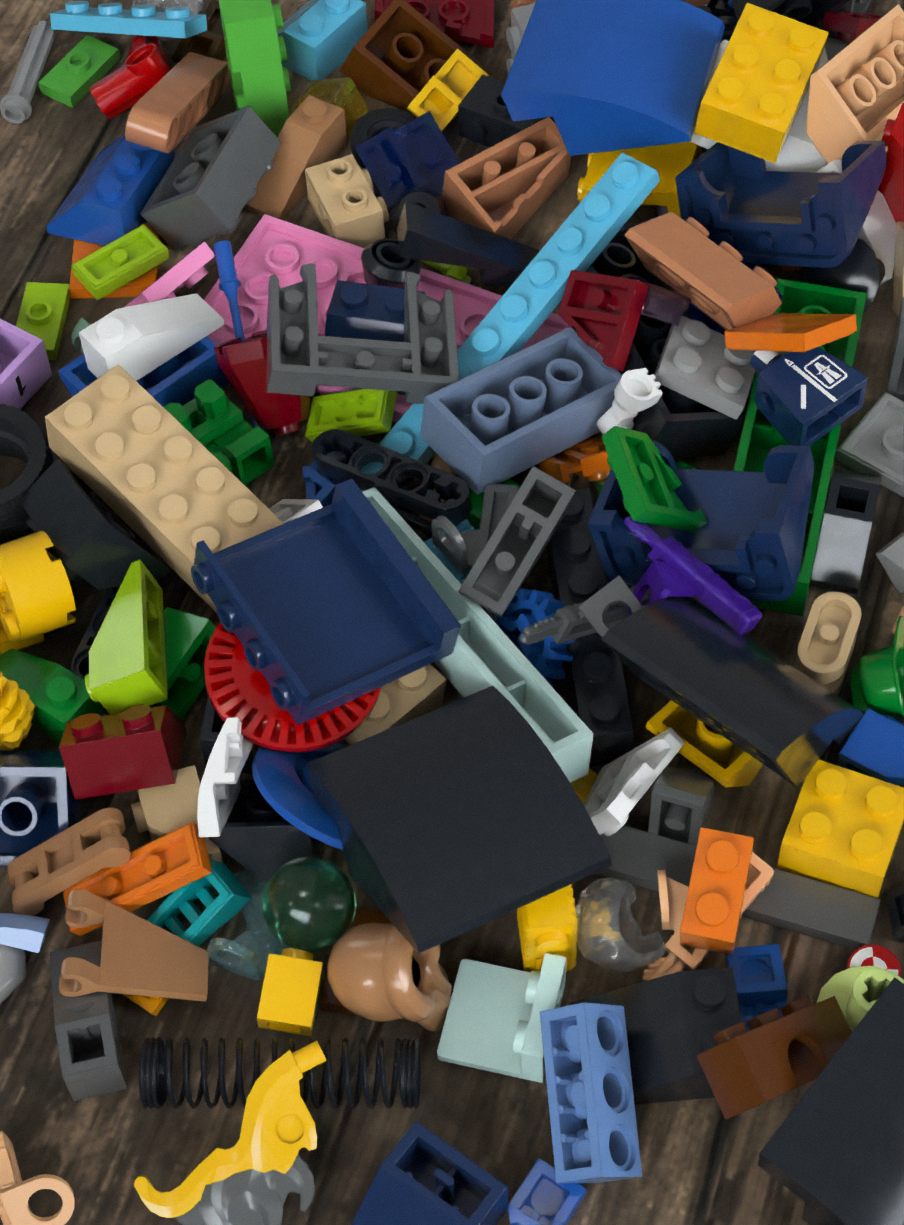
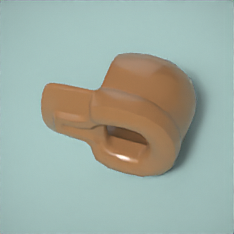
M370 922L352 927L341 936L331 950L327 963V977L334 996L346 1009L365 1019L386 1022L405 1018L411 1022H417L428 1031L435 1033L444 1025L451 1000V983L445 969L438 962L441 950L440 944L418 954L391 923ZM412 956L420 967L421 978L418 987L413 982Z

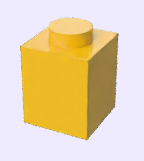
M291 948L282 949L281 955L269 953L257 1014L258 1028L312 1036L323 974V962L313 961L314 954Z

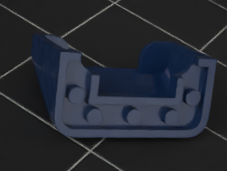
M863 140L849 146L842 156L841 174L766 171L764 159L717 142L675 177L681 219L686 221L688 217H692L709 232L710 235L707 238L719 246L722 241H725L735 248L743 257L741 263L822 268L836 267L853 251L886 171L885 141Z
M652 441L660 451L664 462L672 468L682 483L681 486L674 490L688 511L695 512L700 509L705 515L707 523L695 532L648 524L649 527L658 532L663 539L672 536L678 542H681L694 556L711 567L714 573H718L720 578L726 580L734 590L748 600L783 601L790 598L799 578L814 475V461L810 446H776L766 455L764 461L765 472L677 469L671 453L659 442ZM610 469L588 521V526L609 580L612 581L617 576H620L626 585L631 588L638 584L653 562L648 557L653 548L636 537L624 524V519L631 515L624 507L622 491L615 473Z

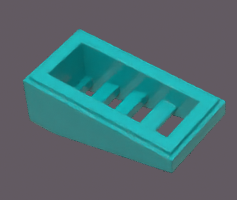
M209 859L212 873L173 891L150 915L147 921L161 928L167 926L172 934L199 946L235 916L252 897L224 863ZM212 886L219 893L218 897L210 889ZM198 898L206 907L203 913L193 903ZM181 912L191 923L188 929L176 917Z

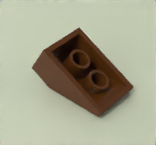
M393 0L356 43L339 70L370 97L411 113L407 109L409 104L429 80L436 75L457 48L489 75L488 77H491L493 74L405 0ZM458 113V114L453 118V120L447 125V127L445 128L446 130H448L449 127H450V126L454 123V121L458 118L459 113Z

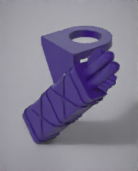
M631 516L624 519V524L630 529V532L653 548L648 555L653 562L633 591V594L640 603L649 588L651 593L647 605L666 597L694 596L738 634L742 635L754 629L761 619L762 613L746 597H743L734 590L726 580L720 578L718 573H714L711 567L700 561L688 548H685L681 542H678L672 536L663 539L647 523L632 521ZM629 606V607H628V615H631V614H632V610H631V608H630V606Z

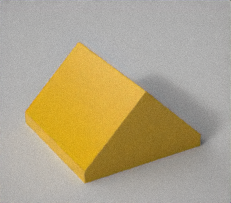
M671 700L646 724V729L656 736L672 728L684 741L678 753L725 788L749 786L763 766L758 760Z

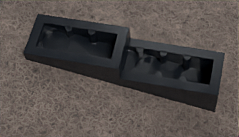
M407 201L404 203L397 227L399 257L477 268L480 271L481 283L510 287L540 251Z

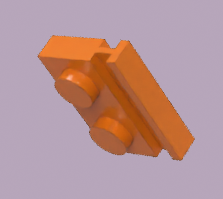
M599 436L581 441L558 453L556 456L539 463L541 471L562 483L569 482V474L572 473L588 477V481L603 480L607 478L611 469L607 460L606 448L602 438Z

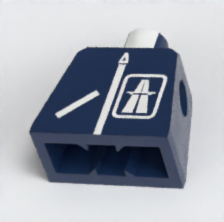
M819 347L806 352H787L783 356L778 351H755L751 357L750 366L760 373L757 377L755 404L789 445H812L863 406L868 377Z

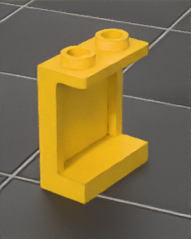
M682 142L588 154L586 176L580 177L578 182L577 195L579 202L584 199L619 155L624 153L657 170L660 182L641 205L667 206L668 212L672 211L681 218L675 177L702 155V147L693 142Z

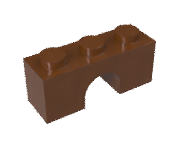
M807 995L779 1008L783 1017H781L778 1009L775 1008L747 1021L751 1031L747 1030L743 1021L713 1035L717 1046L697 1055V1059L725 1120L817 1079L852 1033L835 996L814 1004L810 995Z

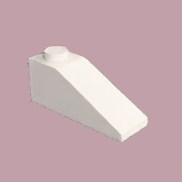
M195 293L115 309L80 331L79 336L87 367L97 378L119 364L137 381L222 327L224 319Z

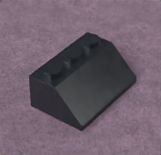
M58 459L51 464L19 501L29 514L26 523L35 532L44 531L49 536L54 546L46 548V550L57 559H61L67 577L76 583H79L83 578L98 590L120 586L131 563L137 560L143 562L155 580L165 578L170 572L157 553L75 472Z

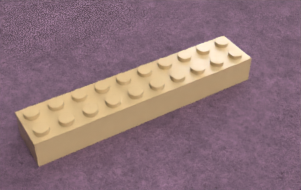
M119 364L45 416L49 447L216 613L217 607L208 594H202L198 591L191 576V567L194 566L197 542L204 540L211 552L215 553L284 524ZM429 664L382 686L378 700L370 715L361 726L345 737L344 740L349 745H352L438 709L443 703L447 679Z

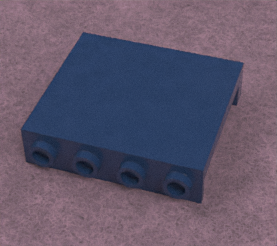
M353 479L335 485L330 505L223 550L212 553L204 540L196 544L194 566L191 567V576L196 588L200 593L208 594L217 607V614L224 629L228 632H234L243 645L244 655L250 667L255 671H261L270 685L271 695L276 705L283 711L287 710L297 725L453 653L461 628L460 623Z

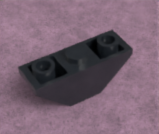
M835 468L824 512L810 585L853 594L858 593L881 476Z

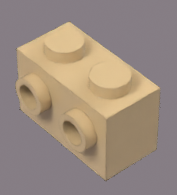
M353 154L305 169L308 200L327 236L362 248L377 240L385 239L384 222L389 221L387 206L381 196L375 197L372 179L366 168L360 169Z

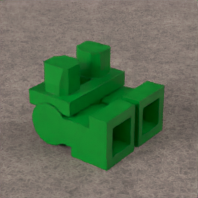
M208 379L196 386L195 398L185 405L169 403L164 406L184 428L244 485L275 466L270 436L259 426L253 428L243 419L242 411L213 380Z

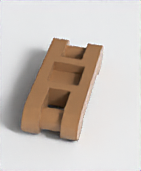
M117 808L101 809L13 859L7 866L9 883L15 887L11 894L13 911L16 914L33 916L43 910L45 901L105 867L115 868L126 864L131 858L128 840L122 836L125 831L123 813Z

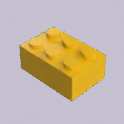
M747 3L701 101L694 133L776 164L810 87L811 75L817 71L829 32Z

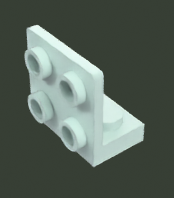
M545 953L541 972L533 970L526 972L469 959L461 960L437 1049L438 1059L448 1063L543 1083L545 1063L539 1011L560 1007L566 981V957Z

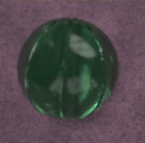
M301 857L285 863L274 872L263 891L262 911L267 928L280 943L291 949L314 952L332 946L348 930L355 916V892L350 879L337 865L323 858L320 860L319 857Z

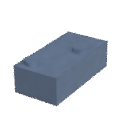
M568 327L426 396L424 399L420 437L478 495L485 491L487 484H500L601 432L597 427V421L612 407V402L615 398L614 389L620 381L622 374L606 366L602 362L604 358L594 348L588 346L572 327Z

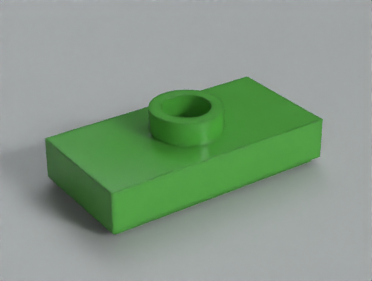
M86 35L38 82L40 93L73 108L90 91V86L101 80L121 60L119 48Z

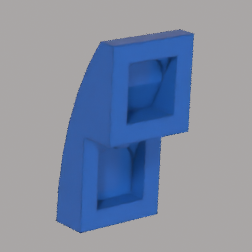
M779 944L734 947L733 955L725 954L726 967H733L741 1021H744L747 1030L751 1031L747 1021L775 1008L778 1009L781 1017H783L779 1008L787 1005L788 988Z

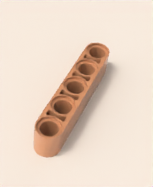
M189 52L132 107L125 129L126 141L167 154L170 153L224 96L230 79L228 63Z

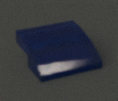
M430 111L395 131L392 127H389L354 147L390 211L396 199L403 192L412 188H428L442 197L445 171L460 164Z

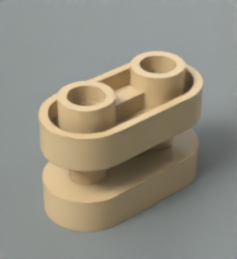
M827 592L820 595L811 607L797 648L795 667L837 695L841 690L854 651L861 620V608L854 598L842 592Z

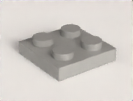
M678 314L666 339L654 374L656 377L654 381H659L661 385L737 420L745 407L755 374V369L750 366V360L755 350H729V348H726L725 335L708 328L700 321L691 320Z

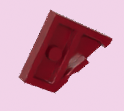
M571 270L558 314L569 326L577 329L578 336L588 346L597 350L604 358L602 362L606 366L623 372L649 285L635 279Z

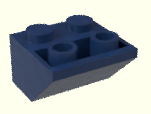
M415 1121L381 1164L351 1225H497L508 1211V1186Z

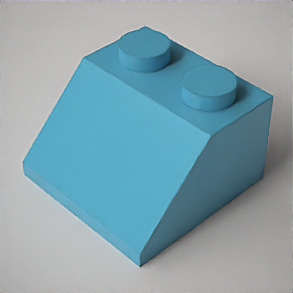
M361 0L308 1L283 23L284 29L277 30V36H283L287 53V61H282V66L319 85L345 62L353 47L368 31L366 3Z

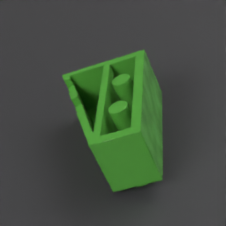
M218 0L230 84L236 111L250 106L273 134L278 137L286 120L290 117L286 92L291 91L287 67H282L281 63L282 61H287L283 36H277V30L284 29L279 3L271 4V0Z

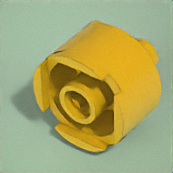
M39 531L0 545V630H5L10 641L22 642L75 623L76 618L70 614V612L76 611L69 579L61 559L54 561L52 558H49L45 549L54 545L44 531Z

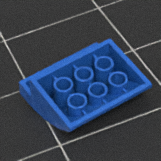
M536 0L501 96L513 121L553 117L570 156L691 142L701 101L708 86L725 25L723 20L682 0Z

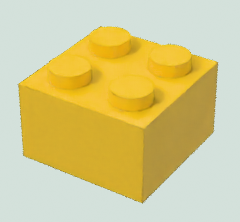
M818 760L803 783L781 843L776 869L878 898L904 824V788Z

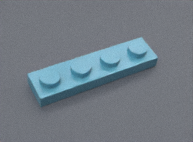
M70 1L65 3V9L50 13L52 30L188 38L207 31L206 14H192L189 7L183 6L169 7L165 9V12H158L155 5L149 4L132 6L131 10L122 9V3H102L98 5V8L89 7L88 1Z

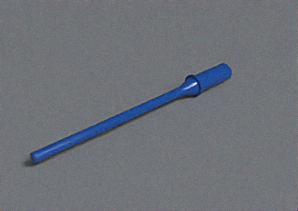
M226 240L218 241L213 245L220 279L219 289L224 292L229 301L235 337H241L242 342H244L245 337L237 301L238 288L241 286V282L237 278L231 243ZM251 415L253 428H256L259 425Z

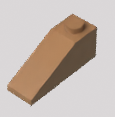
M309 95L286 120L277 137L281 145L272 158L274 164L260 178L255 187L257 193L252 200L244 205L245 210L261 217L266 214L283 220L307 193L305 169L336 159L348 146L344 109L312 95Z

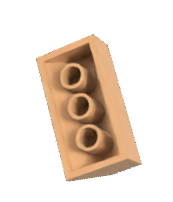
M899 4L811 75L806 133L813 141L816 150L824 157L827 163L837 159L842 161L845 150L855 142L863 140L872 141L885 129L888 119L896 120L901 105L904 103V11Z

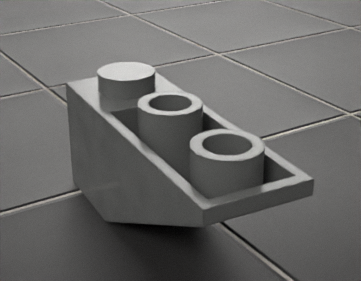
M101 941L50 952L54 1026L61 1072L73 1101L127 1089L112 993L94 992L82 996L68 997L62 995L58 989L61 966L64 959L68 957L81 958L99 967Z

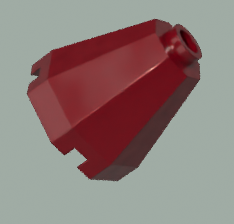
M267 330L252 333V336L245 338L244 342H242L241 337L214 347L219 367L261 429H273L274 436L288 434L301 429L299 422L309 417L310 396L267 393Z

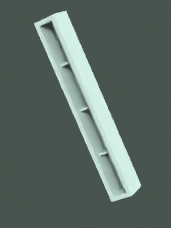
M375 487L363 491V494L461 625L453 653L435 661L434 664L463 698L494 686L530 724L570 783L588 775L593 732L483 608L458 593L462 586L460 582Z

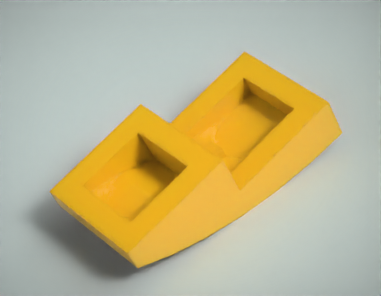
M457 48L436 75L429 80L409 104L407 109L437 135H440L459 113L458 105L482 74L489 75Z

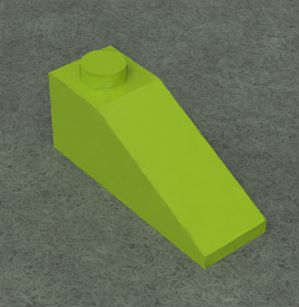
M141 560L131 563L89 650V674L85 675L86 689L90 698L95 703L100 702L110 715L122 713L133 706H150L168 699L163 589Z

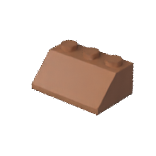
M671 211L631 227L626 232L625 237L648 272L726 330L770 316L782 304L774 288L777 282L768 272L759 266H756L753 270L741 263L743 257L735 248L725 241H722L719 246L707 238L710 235L707 229L692 217H688L684 221Z

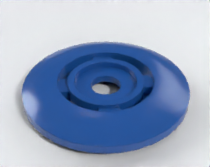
M337 742L327 747L307 752L275 751L260 746L252 761V774L256 786L264 799L278 814L302 832L327 845L343 850L337 822L315 799L307 763L347 746Z

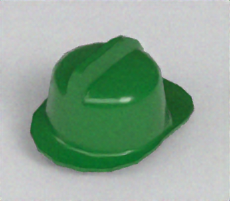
M899 616L894 644L863 656L851 674L850 684L853 706L863 714L869 708L880 715L904 719V616Z

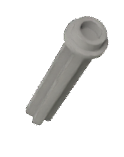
M41 20L38 25L33 26L8 94L4 95L0 100L1 114L10 123L19 124L31 116L32 106L30 103L56 36V30H52L45 20Z

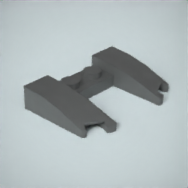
M316 264L301 266L300 275L303 281L280 288L279 279L275 274L270 276L267 312V393L314 396L316 385L404 391L406 392V403L424 404L426 396L459 381L452 290L447 288L444 297L439 302L417 291L416 288L421 278L420 275L414 272H406L404 279V342L318 336Z

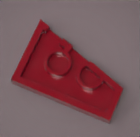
M375 0V21L393 0ZM405 0L449 38L494 48V0Z

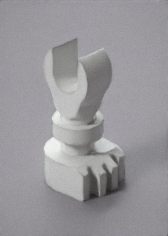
M647 368L629 370L622 375L614 389L615 398L612 402V407L597 421V427L602 434H605L614 426L631 430L634 426L633 418L637 416L638 412L652 407L659 401L663 394L661 390H658L661 384L659 381H654L656 379L654 374H647Z

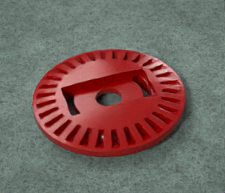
M220 622L212 634L206 649L204 661L205 684L215 711L224 722L227 718L238 717L242 723L241 734H243L244 739L275 751L307 752L339 742L362 725L372 712L381 687L297 725L287 710L283 711L276 705L271 695L270 685L261 671H255L250 667L244 655L243 645L234 632L226 631Z

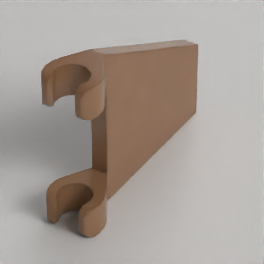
M75 889L69 893L65 912V922L69 927L84 928L103 923L99 967L81 958L68 957L64 959L58 987L62 995L76 997L94 992H107L206 1002L208 995V951L89 891Z

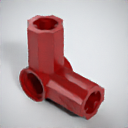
M137 35L132 38V47L128 52L129 57L126 59L125 65L90 86V92L98 107L109 119L135 105L171 70L165 46L158 36Z

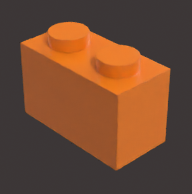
M700 828L680 929L681 945L733 955L754 837Z

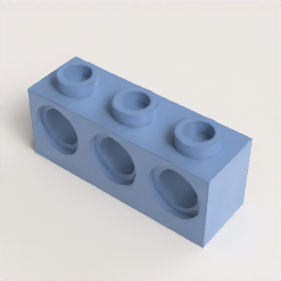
M584 1002L539 1011L556 1183H600L642 1177L624 1006Z

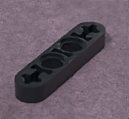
M333 429L325 431L318 435L312 443V453L316 465L323 474L341 482L353 479L360 490L363 491L375 487L387 501L432 520L441 515L451 521L452 524H456L467 518L473 509L472 498L466 481L443 470L343 430ZM372 462L384 464L383 468L377 473L364 474L360 472L366 464ZM408 478H419L422 480L421 485L413 490H402L399 488V485Z

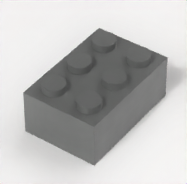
M250 106L193 128L140 215L173 250L190 244L193 246L199 245L205 239L218 234L220 236L229 234L240 221L238 216L244 205L256 195L257 189L255 187L260 178L273 166L274 160L272 158L281 142Z

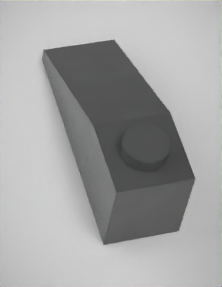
M533 466L458 593L502 617L567 513L576 490Z

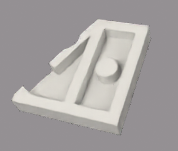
M672 728L667 729L602 767L583 804L599 835L604 833L606 836H610L626 823L630 811L682 748L684 741Z

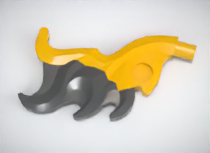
M316 1040L293 1053L289 1049L270 1064L257 1078L247 1097L240 1138L231 1148L217 1147L189 1174L181 1185L171 1191L161 1192L156 1190L145 1175L138 1176L134 1181V1187L147 1208L158 1216L175 1218L182 1225H281L283 1204L287 1195L290 1192L300 1194V1210L305 1212L313 1200L315 1184L309 1165L298 1154V1151L304 1147L308 1151L317 1149V1134L315 1122L300 1095L299 1080L303 1078L302 1073L327 1061L318 1041Z

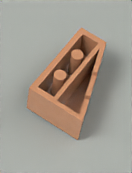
M547 117L446 170L442 198L447 205L448 211L456 220L512 239L566 180L572 156L569 155L556 124L550 117Z

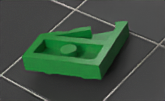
M614 426L601 436L608 454V464L616 475L624 497V507L631 515L632 521L695 532L707 523L706 517L700 509L695 512L688 511L674 490L681 486L682 483L672 468L664 462L660 451L647 433Z

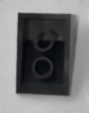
M733 967L675 972L568 1004L569 1006L585 1002L624 1006L635 1105L715 1098L697 1059V1055L717 1046L713 1038L714 1034L742 1022Z

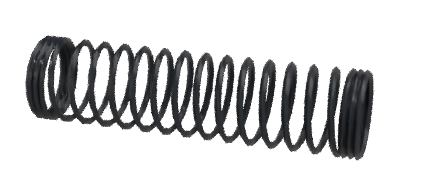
M147 1037L144 1040L139 1063V1093L141 1104L145 1109L148 1107L150 1109L154 1107L160 1109L166 1102L167 1096L174 1109H178L184 1101L185 1094L187 1102L192 1109H196L199 1106L203 1095L207 1106L213 1109L219 1101L220 1094L224 1105L231 1109L237 1100L238 1092L240 1101L245 1108L246 1098L242 1078L243 1040L240 1037L236 1041V1076L230 1103L228 1102L225 1086V1039L223 1037L219 1039L218 1044L219 1072L212 1103L207 1085L208 1040L205 1037L201 1040V1078L195 1103L192 1100L189 1084L190 1039L186 1037L183 1042V1082L177 1103L174 1099L171 1083L173 1040L169 1037L166 1040L165 1046L160 1037ZM258 1037L254 1040V1070L251 1089L260 1076V1039ZM275 1037L272 1039V1063L277 1060L278 1040ZM293 1037L289 1042V1049L292 1053L295 1052V1039ZM328 1037L325 1039L324 1055L327 1061L324 1062L322 1085L318 1102L315 1091L314 1069L312 1068L305 1072L302 1099L306 1103L310 1087L312 1103L316 1109L323 1105L326 1088H328L331 1106L337 1109L342 1101L344 1084L348 1104L352 1109H355L360 1099L362 1080L367 1107L369 1109L375 1107L381 1080L383 1102L385 1107L390 1109L395 1100L397 1079L399 1081L402 1107L404 1109L407 1107L409 1109L412 1107L417 1109L419 1107L420 1041L417 1037L414 1040L411 1037L409 1039L405 1037L402 1040V1044L399 1038L395 1040L389 1099L385 1073L384 1041L381 1037L377 1042L372 1100L369 1093L366 1040L364 1038L360 1040L354 1101L351 1092L348 1040L346 1038L342 1040L341 1071L336 1102L332 1083L331 1047ZM311 1038L307 1040V1045L313 1043Z

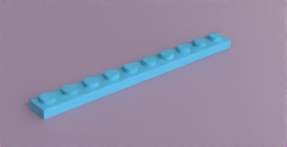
M624 153L619 155L457 350L459 380L519 352L562 301L571 270L585 272L660 182L657 170ZM413 403L379 445L427 464L436 452L420 437L424 404ZM372 462L366 464L360 472L374 474L379 472L384 464ZM404 480V481L399 485V487L402 488V486H403V484L405 483L406 480Z

